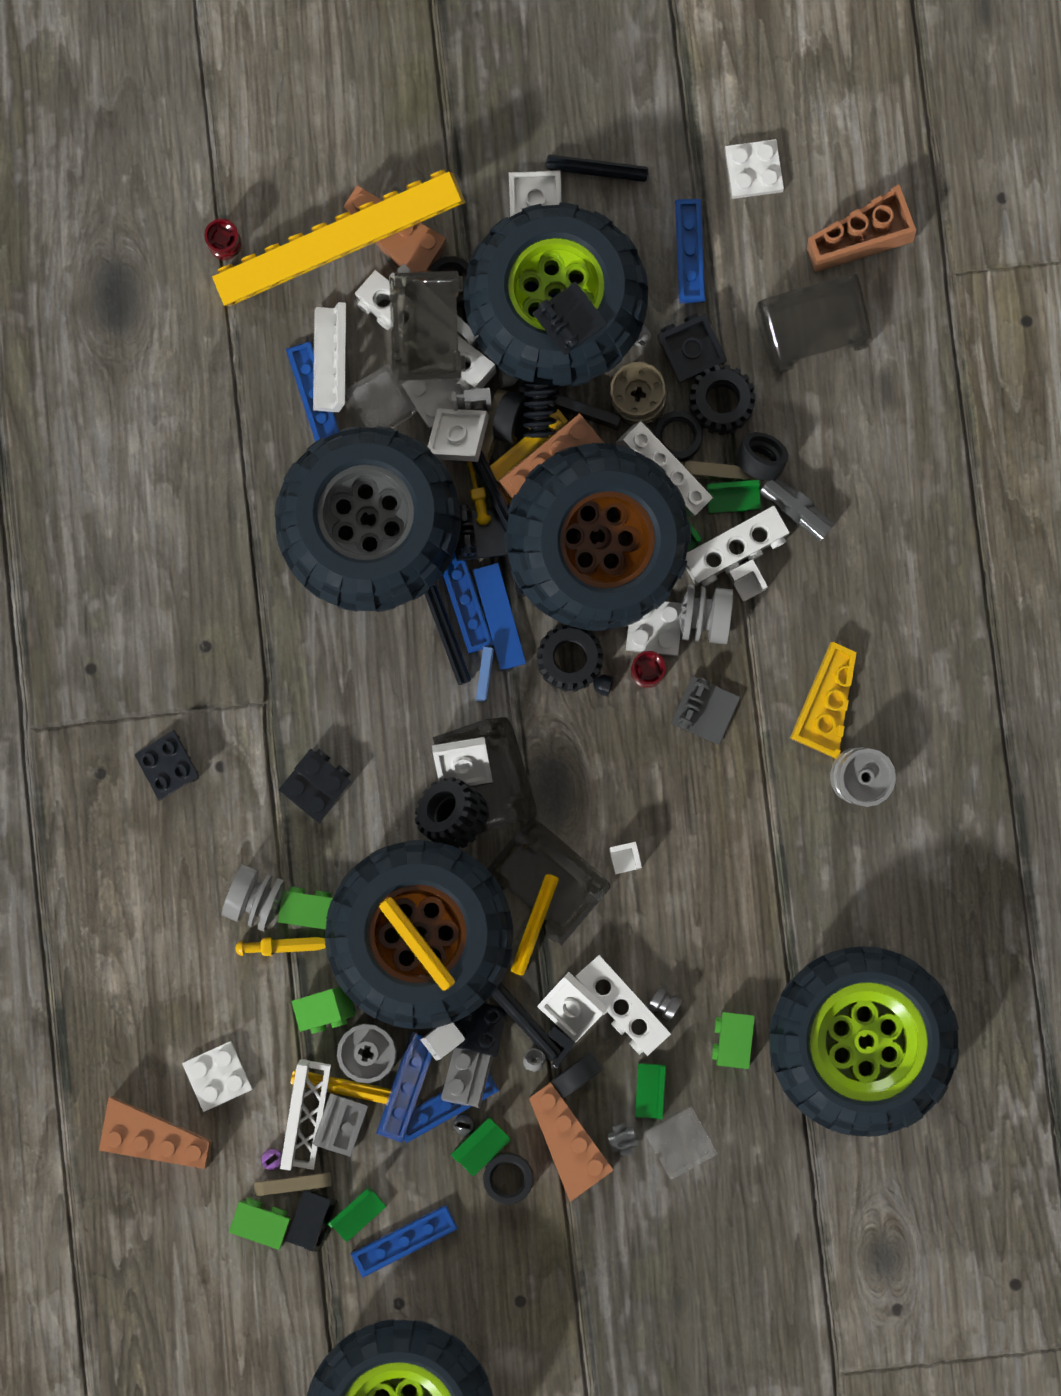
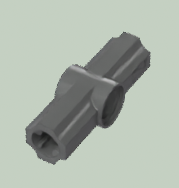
M779 477L768 481L760 490L764 497L780 509L781 514L797 526L800 525L819 542L835 525L834 522L814 507V503L800 491H794Z

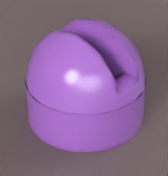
M268 1149L262 1155V1165L268 1170L278 1169L281 1165L282 1153L277 1149ZM276 1154L278 1159L268 1166L265 1161Z

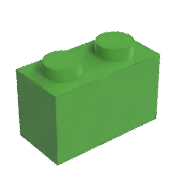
M289 887V892L283 891L278 923L326 930V917L331 900L333 899L331 898V893L316 890L315 895L305 894V889Z
M341 987L291 1001L300 1032L310 1029L311 1034L327 1030L326 1024L331 1023L332 1028L348 1024L346 1019L356 1016L353 1001L344 993Z
M721 1012V1017H716L714 1033H719L718 1044L713 1043L712 1059L716 1060L717 1066L749 1069L755 1016Z
M247 1197L246 1201H239L229 1233L280 1250L292 1218L286 1215L287 1210L272 1206L271 1210L261 1207V1201Z

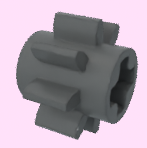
M625 1123L612 1126L614 1132L607 1134L612 1153L619 1152L620 1157L633 1154L632 1148L638 1146L633 1127L626 1128Z

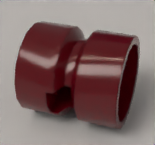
M222 218L208 224L204 237L211 254L220 260H230L237 256L241 250L242 243L235 225L231 221Z
M644 651L638 654L631 666L633 681L643 688L657 686L663 680L666 672V663L663 657L653 651Z

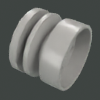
M688 585L687 592L682 599L680 614L682 640H689L690 629H696L695 641H699L703 630H707L709 643L727 645L733 590L715 588L712 599H707L706 587L701 586L700 596L697 598L694 597L695 585Z
M241 864L227 894L222 916L239 922L245 912L249 913L248 926L253 927L259 917L258 930L265 932L268 925L274 920L280 907L285 880L277 878L273 887L270 888L272 875L268 874L261 884L257 883L259 870Z

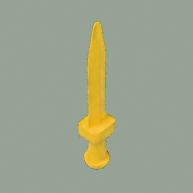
M467 461L474 488L470 490L469 494L471 501L475 503L478 516L476 522L480 525H487L491 521V515H488L485 505V488H479L474 466L471 461Z
M266 937L261 942L243 943V940H241L235 946L236 953L240 956H244V953L261 952L263 956H273V953L315 951L326 948L325 938L320 937L272 940V937Z

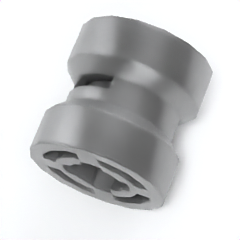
M660 985L647 1008L653 1012L661 1011L663 1018L671 1021L683 999L677 995L671 997L668 990Z

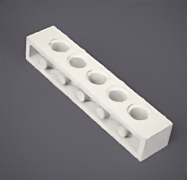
M376 270L355 292L358 302L357 306L364 313L369 314L371 312L377 317V322L386 330L391 328L398 333L396 336L402 343L407 346L411 344L417 348L416 352L421 358L426 361L432 360L436 363V368L444 376L448 377L451 375L457 380L456 384L463 391L470 390L473 387H484L495 375L496 367L492 361L469 345L468 342ZM381 300L391 301L387 307L378 306ZM402 315L411 317L406 323L397 321ZM421 331H429L431 333L425 339L417 337ZM443 346L451 349L447 354H439L437 352ZM462 362L471 364L467 370L457 368Z

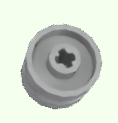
M855 747L849 748L838 755L831 767L830 780L832 788L842 800L847 803L869 807L878 805L889 797L894 790L896 774L889 757L881 751ZM862 774L865 775L863 781L861 779Z
M362 1024L352 1027L343 1035L338 1044L337 1059L339 1066L347 1077L356 1082L371 1083L378 1081L390 1073L396 1063L397 1047L395 1040L386 1029L379 1025ZM370 1048V1052L373 1053L372 1057L365 1058L363 1050Z

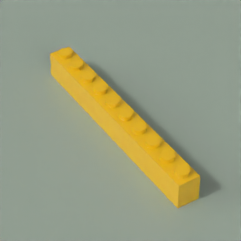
M445 170L437 171L430 175L431 180L424 183L421 180L410 183L406 186L407 190L399 194L397 191L390 192L384 195L383 201L374 204L373 201L359 206V212L350 215V212L340 214L335 217L336 222L329 225L326 222L312 227L313 232L303 236L302 233H298L288 238L289 243L282 246L276 243L264 249L266 253L256 257V254H251L242 258V263L233 267L232 264L219 268V274L212 276L224 306L235 305L466 203L454 173L445 172Z

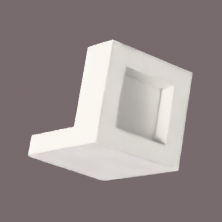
M753 559L733 569L728 574L742 601H747L768 588Z
M636 842L609 848L615 875L642 868Z
M454 1023L434 1028L420 1040L437 1061L461 1044L465 1038Z

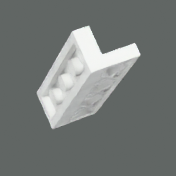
M338 302L335 308L316 307L314 310L313 411L339 412L345 404L346 303Z
M302 1059L297 1064L280 1169L291 1171L292 1166L314 1170L318 1146L313 1145V1143L311 1146L308 1141L312 1138L314 1141L324 1112L331 1064ZM309 1068L324 1070L323 1080L315 1086L308 1078ZM308 1084V1086L310 1087V1090H308L307 1092H305V1091H306V1085ZM322 1086L321 1095H320V1093L317 1091V1089ZM313 1092L319 1100V1106L310 1112L304 1104V1098ZM302 1109H303V1111L305 1112L306 1115L301 1118ZM316 1112H318V1113H317V1119L315 1120V1118L313 1117V1114H315ZM309 1118L315 1126V1131L308 1137H305L299 1127L300 1123ZM299 1136L302 1141L297 1144V1139ZM303 1144L311 1152L310 1162L294 1159L296 1149Z

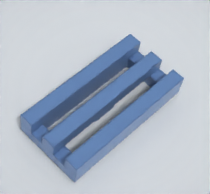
M483 647L476 700L479 702H486L488 699L494 649L490 647Z

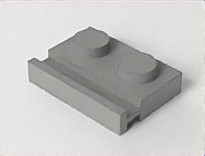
M473 387L470 390H464V394L456 395V391L452 392L454 411L458 409L487 411V413L492 411L490 388Z
M454 1048L441 1099L446 1102L480 1108L493 1057Z
M330 1093L313 1145L351 1157L368 1106Z

